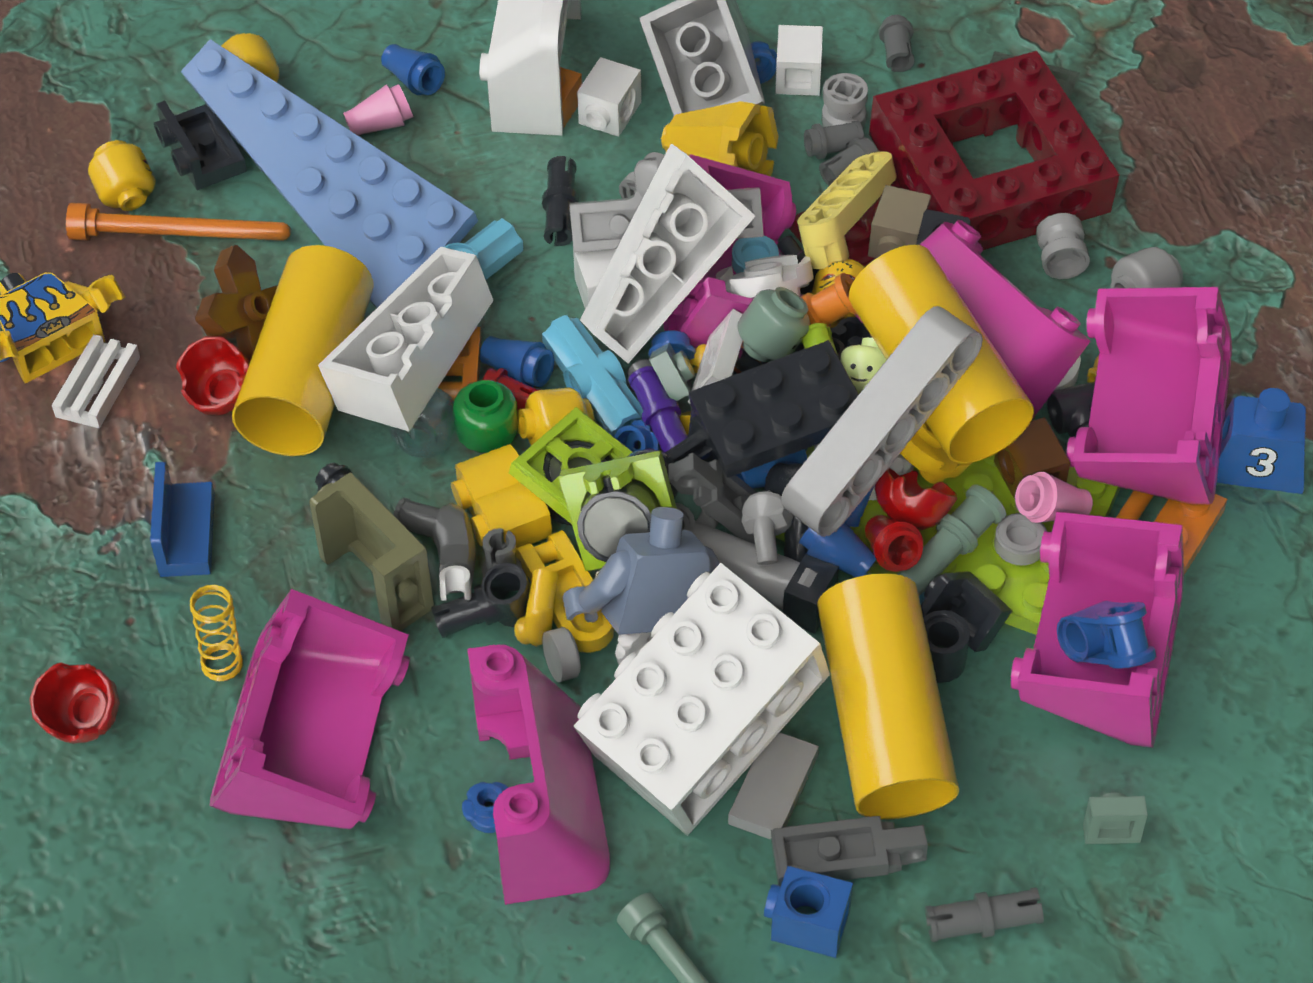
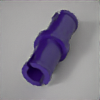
M645 366L633 372L628 381L642 407L641 419L645 426L650 425L663 453L688 438L679 418L681 409L677 401L670 399L653 366Z

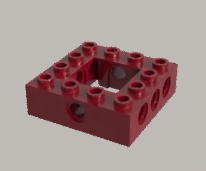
M1038 51L873 96L869 135L879 152L891 153L900 187L931 195L929 210L968 217L970 219V226L981 235L978 242L983 247V250L1036 235L1037 226L1048 216L1057 213L1072 214L1081 221L1111 213L1120 174ZM1018 124L1016 133L1017 143L1021 149H1027L1034 162L973 179L953 147V143L984 134L985 137L991 136L996 130Z

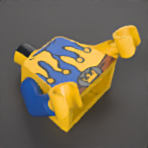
M47 272L29 281H26L19 273H11L5 276L0 281V362H4L9 357H12L22 380L26 384L81 355L93 334L102 336L103 342H105L97 312L104 313L109 309L112 302L126 298L113 275L104 276L94 281L89 287L69 281L63 282L53 273Z

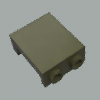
M351 472L335 483H329L322 487L309 500L320 558L328 565L347 552H353L372 571L380 621L383 625L402 631L430 612L434 603L426 548Z

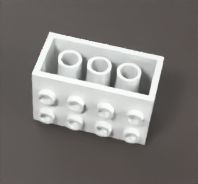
M722 563L711 574L704 572L693 582L688 590L686 602L675 614L669 612L657 622L651 632L652 639L639 654L636 652L631 653L620 663L614 674L616 679L602 695L596 693L583 704L577 716L579 720L574 725L580 737L597 759L687 836L830 675L820 643Z

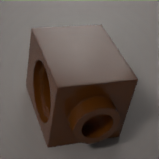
M1045 417L1031 421L1026 430L1014 442L996 453L994 457V463L1014 500L1017 487L1022 479L1037 472H1046L1067 483L1070 460Z

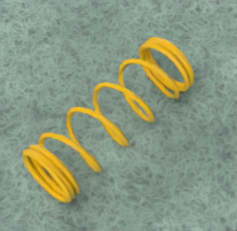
M216 584L205 585L197 589L190 599L193 624L196 628L195 637L199 642L198 651L201 654V669L204 675L211 680L227 681L234 678L243 666L241 647L238 643L239 638L236 630V619L234 617L233 597L223 586ZM212 594L223 597L228 602V606L225 608L220 605H208L196 611L195 603L200 597ZM209 608L223 610L221 614L216 616L200 614V612ZM206 623H225L220 628L214 630L202 628ZM227 626H229L232 629L230 634L226 632H219L225 629ZM200 631L203 633H208L202 638H200L199 636ZM212 635L227 636L225 640L219 643L211 644L204 642L206 638ZM231 639L234 642V644L231 645L226 642H228ZM202 645H204V646H209V647H208L206 650H204V652H203V650H202ZM218 650H228V652L222 656H209L210 654ZM232 652L236 655L231 665L224 669H211L205 664L207 659H223ZM238 662L236 668H235L232 672H230V673H228V674H225V675H215V674L210 673V672H213V673L225 672V671L231 669V668Z

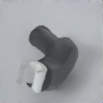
M409 498L401 499L395 508L394 516L409 532L431 537L436 544L439 553L441 600L447 601L446 595L448 593L464 592L465 600H470L472 597L471 585L475 570L476 548L474 533L467 512L454 503L444 505L440 509L411 501Z

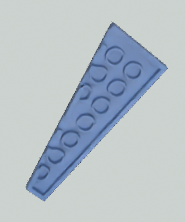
M211 39L182 69L181 72L186 81L210 110L216 114L234 139L240 143L259 169L265 173L278 192L323 245L343 250L356 257L367 267L374 282L370 301L376 309L438 248L452 243H460L478 222L474 211Z

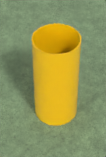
M310 245L295 250L286 261L232 412V420L237 431L247 441L265 451L284 456H302L316 451L324 441L335 403L318 365L363 322L374 288L370 271L353 255L330 246Z
M921 245L898 247L873 260L858 274L850 287L849 301L886 360L918 320L928 310L936 306L944 308L982 335L983 341L979 354L926 420V423L949 459L961 464L977 462L998 453L1014 442L1030 424L1034 414L1033 404L931 251Z
M897 574L864 575L834 585L820 596L817 606L856 811L865 817L880 816V819H900L939 809L949 804L958 796L959 786L917 585L910 578Z

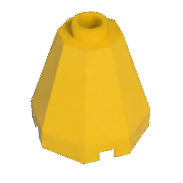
M739 101L676 114L671 122L664 127L661 143L666 152L670 145L673 144L688 156L692 154L771 176L774 161L767 160L766 158L768 148L777 149L779 136L772 107Z

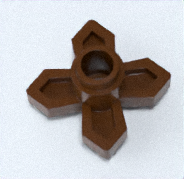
M234 245L220 252L214 268L222 293H214L202 298L195 320L203 328L207 336H221L231 343L237 341L238 348L247 356L250 362L278 285L261 290L255 260L238 245Z

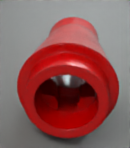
M876 515L867 522L865 536L870 541L875 558L881 567L889 571L899 572L908 570L918 563L923 552V538L920 531L914 525L890 519L885 515Z

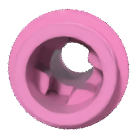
M386 84L357 106L343 113L350 131L358 136L405 126L404 121L413 117L399 84L391 88Z
M1037 472L1022 479L1015 495L1018 511L1034 523L1055 521L1056 512L1089 515L1093 506L1092 496L1089 491L1074 487L1046 472Z

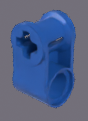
M1108 600L1102 601L1065 616L1058 622L1056 630L1060 647L1073 661L1109 665L1111 668L1122 669L1146 664L1157 657L1154 646L1148 645L1142 618L1146 615L1147 611L1145 604L1142 602L1120 603Z

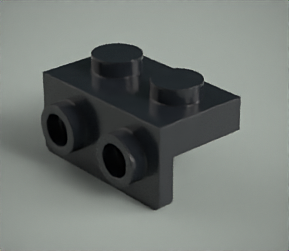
M165 100L156 103L159 121L154 122V128L163 148L171 147V157L180 176L188 175L197 191L247 172L245 159L221 120L206 104L174 116Z

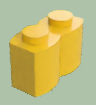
M511 444L455 464L457 480L451 482V489L457 505L464 510L468 508L473 517L470 518V523L480 546H483L484 536L489 531L498 528L504 529L505 543L508 530L513 533L516 539L515 549L546 539L548 535L552 534L551 516L546 503L509 474L511 463L519 457Z

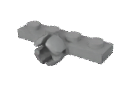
M656 157L645 158L636 164L634 168L636 189L633 196L623 199L570 203L574 252L617 249L658 170ZM760 188L727 190L755 215L754 219L736 239L764 237Z

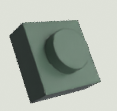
M670 343L652 351L649 361L670 399L678 401L689 395L688 392L692 389L690 379L695 377V373L683 351L675 353Z
M1108 793L1100 797H1089L1083 822L1085 844L1140 843L1148 816L1145 796H1126L1122 793Z

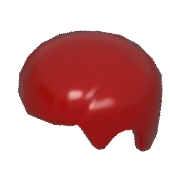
M205 336L189 344L176 365L182 380V395L190 405L205 415H224L232 411L250 364L247 356L238 347L221 336Z
M888 467L875 483L874 490L878 504L890 519L910 523L918 530L928 529L936 526L957 501L956 492L943 482H938L934 486L924 489L918 484L917 471L913 470L898 475L892 468Z
M60 662L52 665L36 679L29 698L32 718L49 735L60 741L72 744L94 741L99 736L106 734L115 722L120 705L115 682L101 669H96L95 666L89 663L85 665H69Z

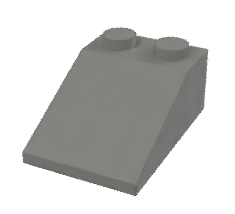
M676 0L639 18L674 116L739 101L759 105L765 104L749 34L736 0Z

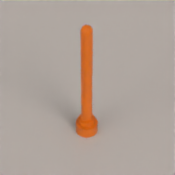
M69 203L66 213V232L69 240H89L90 236H98L99 232L278 241L286 240L291 235L290 226L284 222L100 213V210L97 208H91L89 203Z

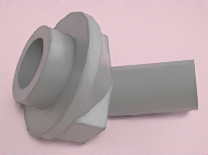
M769 491L750 495L745 501L742 510V524L747 534H754L758 565H769L778 562L775 536L784 533L791 526L794 516L782 506L781 496Z

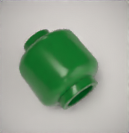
M480 380L468 384L458 392L453 403L455 432L460 443L469 450L487 453L513 442L518 433L517 401L509 388L492 380Z

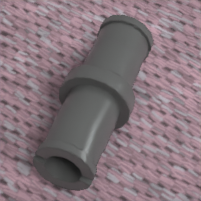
M1034 887L1030 888V890L988 897L986 892L974 894L973 900L938 906H925L927 927L930 926L931 928L929 930L931 942L980 933L982 938L994 936L995 930L1034 923L1042 924L1044 922L1042 903L1037 904V900H1040L1038 889Z

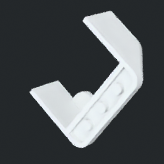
M498 0L489 53H482L480 58V80L488 82L492 132L563 135L560 60L567 19H581V0Z

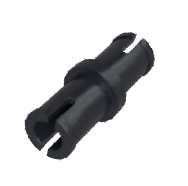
M557 156L548 161L547 190L542 195V206L546 211L544 240L551 244L553 232H555L554 246H565L573 241L570 203L579 202L578 194L575 191L577 166L575 161L570 158L567 171H565V156Z

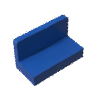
M166 461L155 462L150 534L151 547L160 577L211 574L215 501L212 482L172 484Z

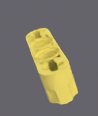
M873 152L855 159L798 218L797 223L805 256L810 257L813 269H824L831 262L846 261L848 259L849 253L844 235L882 195L885 185L890 186L897 177L891 153Z

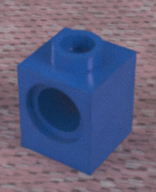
M787 866L782 885H771L765 904L764 917L772 919L771 941L836 958L850 913L853 883ZM801 906H809L818 912L805 915L797 912L795 909Z

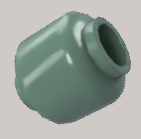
M783 287L758 292L737 324L739 335L744 341L742 344L744 350L754 359L763 362L767 361V359L776 360L793 354L807 334L809 325H811L809 315L807 314L809 309L805 301L793 291Z

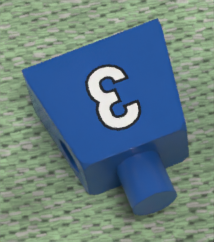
M1278 388L1263 390L1259 398L1247 396L1234 397L1225 412L1216 483L1303 494L1306 407L1301 403L1290 402L1288 394Z

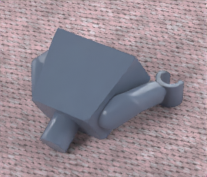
M670 507L655 508L651 513L650 532L632 533L622 536L619 539L616 553L609 557L588 586L574 587L564 593L563 602L567 620H572L576 615L584 613L587 622H595L598 619L597 612L601 610L619 635L652 632L654 626L665 614L669 612L675 614L686 602L688 590L693 582L704 572L711 574L720 562L713 549L704 546L691 531L682 530L683 512Z

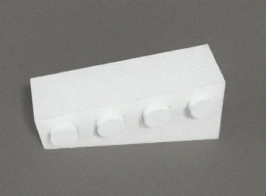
M671 144L580 321L593 335L629 363L754 219L755 215L686 153Z
M445 247L438 248L318 365L338 411L410 432L493 302L476 255Z

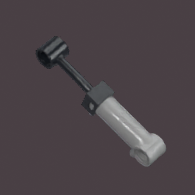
M675 503L676 508L683 512L684 515L682 530L691 531L704 546L713 549L720 563L776 608L783 610V613L803 630L816 634L821 625L817 606L818 599L826 590L838 584L839 566L805 554L800 563L778 553L777 563L758 565L755 544L715 529L719 522L713 517L706 515L703 510L695 521L694 515L689 508L680 503ZM946 610L933 611L925 615L923 619L937 683L950 682L958 678L965 669L970 630L967 622L958 614ZM938 645H942V646H946V647H948V648H941V647H937V646H938Z

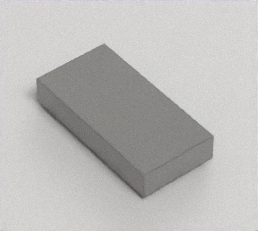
M779 732L753 761L728 814V824L771 840V830L773 828L787 826L817 760L819 746Z

